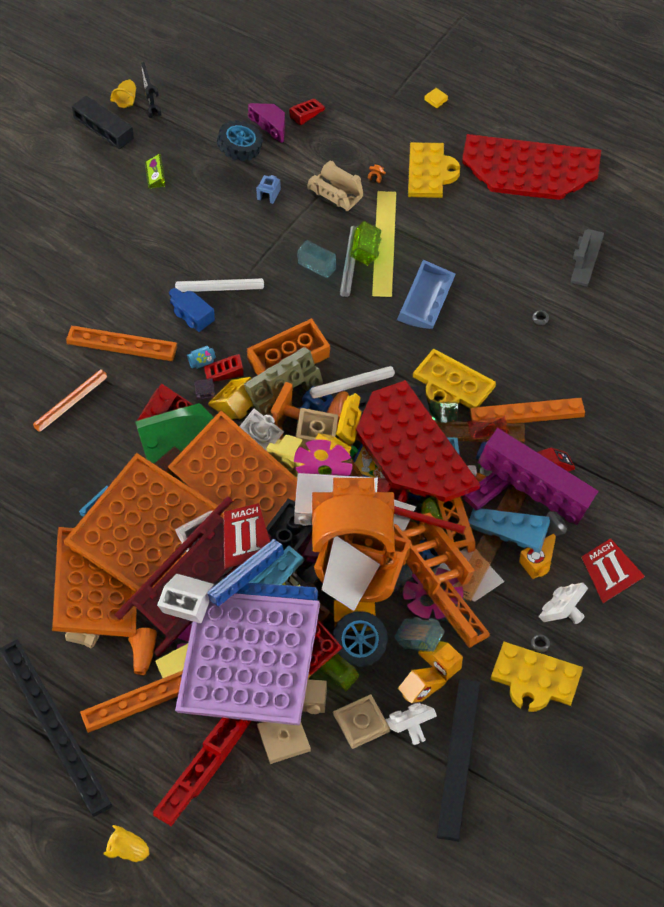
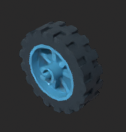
M228 121L227 124L224 123L220 127L217 146L220 147L222 153L224 152L227 157L230 156L234 160H252V158H256L260 153L263 143V136L260 134L259 129H255L254 125H249L245 121Z
M356 611L345 615L337 623L333 632V637L343 647L337 652V655L345 663L352 666L363 667L375 663L384 654L388 643L387 631L382 621L375 615L364 611ZM354 624H364L361 634L358 633ZM368 625L374 633L364 636ZM350 627H352L356 636H348L345 634ZM375 636L374 646L365 641V639ZM345 638L353 639L355 642L347 648ZM363 643L371 648L368 653L363 654ZM356 644H359V654H354L350 651Z

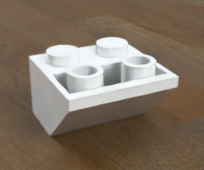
M176 574L164 586L157 606L165 614L202 624L210 602L207 592L215 584Z

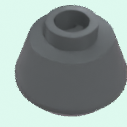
M549 511L546 517H549L550 524L546 534L548 536L552 534L555 536L565 534L568 529L565 521L557 512Z

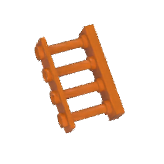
M430 512L424 514L433 517ZM419 522L417 527L402 531L397 524H394V536L408 539L422 533L428 540L415 546L411 543L406 563L431 596L437 592L441 582L455 577L462 585L469 583L475 570L442 528ZM434 548L439 555L424 560L419 552ZM445 563L451 570L435 575L430 567Z

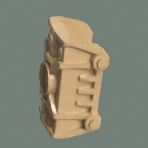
M331 160L323 166L321 174L312 176L307 184L309 190H313L317 195L327 198L337 204V207L341 206L346 211H349L363 197L361 178L358 175L353 176L340 169ZM322 178H326L331 182V184L326 183L325 181H323ZM347 194H354L357 197H347Z

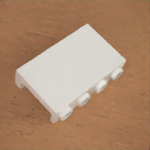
M298 473L294 523L303 526L312 525V492H333V478L372 477ZM374 478L375 492H377L378 478Z

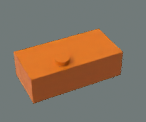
M311 318L247 348V360L255 373L259 375L303 347L311 351L314 364L329 358L330 345Z

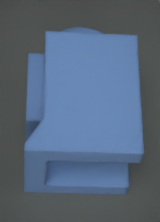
M264 175L259 186L256 188L257 200H261L263 193L266 192L269 193L270 203L273 204L281 190L280 179L274 175Z

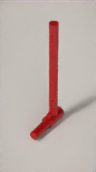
M394 506L395 515L461 534L465 532L466 526Z

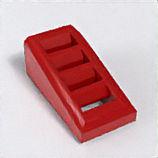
M316 99L308 100L289 109L290 118L299 125H302L325 110V106Z
M240 354L204 366L207 383L244 376Z

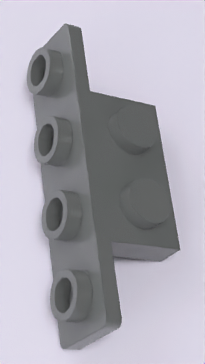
M587 229L584 231L583 237L579 236L577 244L579 250L575 249L573 260H576L571 283L588 286L603 240V232Z

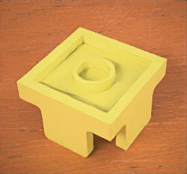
M285 435L282 440L278 439L275 444L269 443L266 447L267 452L296 478L298 477L296 467H299L301 463L294 462V455L296 450L303 444L302 439Z

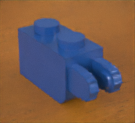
M177 288L170 290V303L174 306V313L177 317L184 319L190 328L200 332L215 321L214 309L193 291L183 293Z

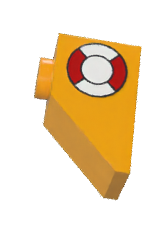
M554 534L544 539L540 553L534 552L529 547L520 553L519 562L532 579L538 576L542 577L549 572L556 539Z
M433 639L418 651V654L434 667L445 680L450 679L462 668L463 656L449 643Z
M434 667L417 669L409 673L398 689L405 700L416 703L425 700L444 686L447 681Z

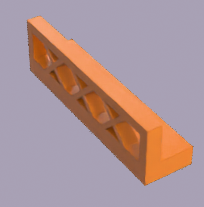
M461 496L450 500L453 505L451 510L443 507L445 502L437 500L438 498L436 497L442 520L448 521L453 516L457 518L459 525L466 526L465 532L462 534L464 540L454 542L453 537L456 532L452 531L451 533V530L446 529L449 538L457 548L466 546L468 553L476 551L475 539Z
M448 580L442 582L446 586V591L439 586L437 592L432 596L423 587L469 648L490 636L488 630ZM449 597L456 598L458 601L457 607ZM462 613H465L470 617L469 622L462 615ZM473 628L479 629L482 634L478 636Z

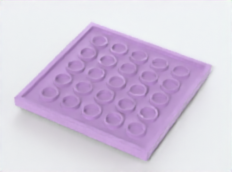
M234 594L219 607L209 602L202 624L192 623L175 711L184 714L300 726L320 602L246 594Z

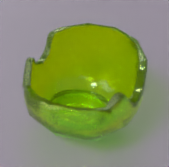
M435 497L425 499L422 504L421 514L430 512L433 517L443 520L437 501L432 500Z

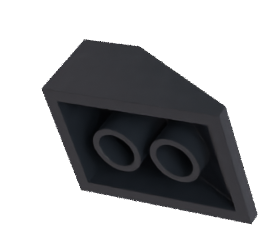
M287 499L266 529L272 537L270 541L275 539L281 543L283 550L290 546L302 556L312 538V525L303 526L294 523L295 502Z

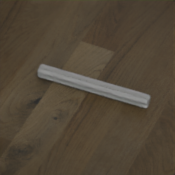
M352 226L350 229L340 290L342 297L350 296L360 235V227Z

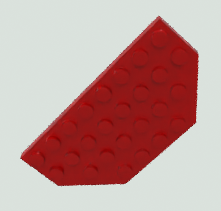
M467 134L462 163L466 167L468 166L480 181H484L491 192L561 200L565 198L566 194L574 193L583 188L584 184L589 181L593 182L598 179L601 150Z
M406 380L372 392L356 428V435L391 488L399 490L401 487L411 490V493L420 496H434L442 502L450 501L480 489L478 480Z

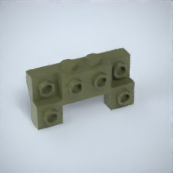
M303 347L244 383V386L255 410L263 416L273 415L271 409L276 402L275 399L278 398L285 382L293 384V388L301 384L302 388L308 391L312 386L316 387L323 384L319 368L314 364L311 351Z

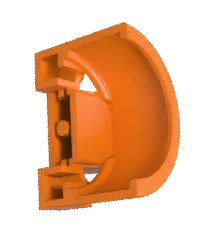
M333 478V492H312V551L321 552L322 546L336 536L359 533L379 539L386 546L387 552H395L394 492H375L374 478Z
M359 533L339 535V538L380 564L359 602L373 603L389 598L394 591L403 565L405 566L411 549V540L394 536L395 552H387L384 543L373 536ZM334 538L328 540L322 546L314 566L315 573L322 583L324 582ZM391 558L393 562L388 564L389 559Z

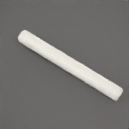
M261 278L177 281L175 288L181 292L263 289L264 280Z
M392 366L313 387L310 390V394L315 399L393 377L395 371Z

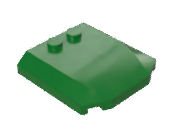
M198 403L135 421L146 459L184 483L168 469V466L214 417Z

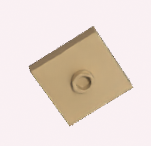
M371 694L333 711V715L352 749L390 732V727Z
M270 722L257 724L270 764L311 751L301 722L300 726Z

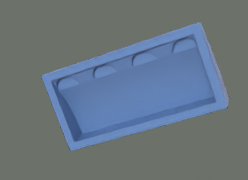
M423 260L397 320L408 325L433 329L456 274Z

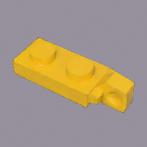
M356 393L348 396L345 400L336 435L348 444L355 442L356 428L362 413L358 408L361 397Z

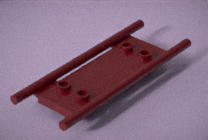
M229 496L215 508L114 614L121 620L135 606L167 637L153 651L158 657L193 622L165 614L161 611L157 604L164 586L176 574L214 584L229 569H224V519L220 517L233 502ZM203 534V536L193 545V547L173 566V568L154 586V588H152V586L171 568V566H172V565L191 547V545ZM240 565L233 566V568L220 581H222Z

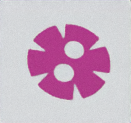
M329 440L308 441L305 444L311 452L302 447H299L295 452L294 462L305 464L296 467L298 473L320 474L318 468L326 465L332 469L330 475L349 476L351 474L353 465L341 462L351 458L349 453L339 444L330 450L331 441ZM317 450H324L328 453V458L320 461L315 458L314 453Z
M437 568L435 575L448 572V570ZM412 574V577L418 584L406 581L403 596L404 599L416 600L409 603L407 607L414 614L422 618L429 619L432 609L436 619L444 618V614L435 603L431 606L421 604V597L427 593L416 575ZM456 577L448 580L452 586L459 582ZM454 587L463 598V587ZM449 597L454 604H458L456 598Z

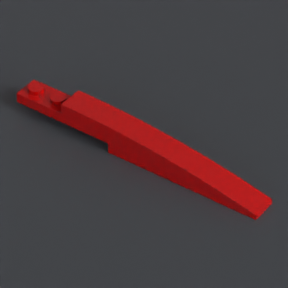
M221 718L204 740L202 749L155 808L153 816L172 826L193 797L197 798L247 729L251 720Z

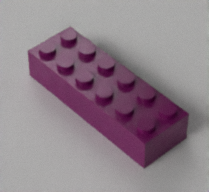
M499 428L496 429L485 445L478 461L484 469L495 473L503 481H509L517 490L525 492L533 500L544 504L549 510L557 512L568 522L575 525L579 524L598 493V490Z

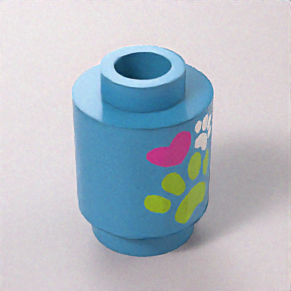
M208 346L191 351L187 358L191 368L196 367L198 369L214 363L213 359L216 356L213 348L209 349Z

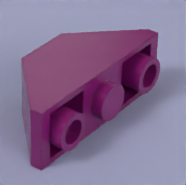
M250 103L248 105L250 120L256 122L261 129L266 130L274 139L283 143L285 112L275 104Z

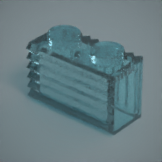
M306 240L298 249V264L325 278H329L336 270L335 253L333 254L329 250L327 251L315 245V243L309 242V240Z
M405 618L396 632L395 639L404 649L434 652L445 631L435 619Z

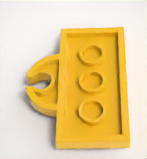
M410 142L408 197L442 198L443 185L455 182L460 176L459 162L451 156L444 155V143Z
M434 348L413 372V378L426 384V397L430 404L434 403L436 396L444 398L437 403V408L450 409L459 403L469 408L480 407L496 387V382Z
M503 642L491 675V680L510 686L511 699L520 709L523 706L522 698L526 696L531 697L533 702L529 704L528 711L533 712L546 707L550 700L571 706L583 667Z

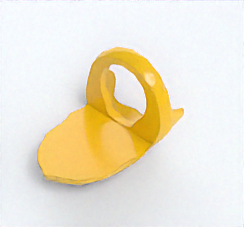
M130 79L123 81L119 84L118 88L112 91L110 101L115 102L120 108L132 106L135 101V83Z
M112 826L116 830L108 841L106 852L103 853L108 858L119 856L122 859H128L133 862L143 861L149 856V847L142 838L122 827Z

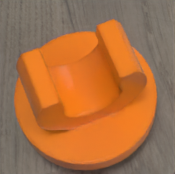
M376 164L374 167L370 166L369 170L371 172L368 174V179L371 181L372 177L377 175L376 182L380 183L382 180L381 175L385 176L386 174L383 171L384 168Z

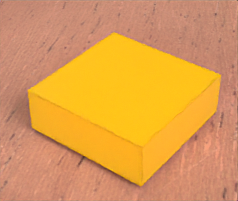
M437 88L425 95V101L435 108H438L448 100V95Z

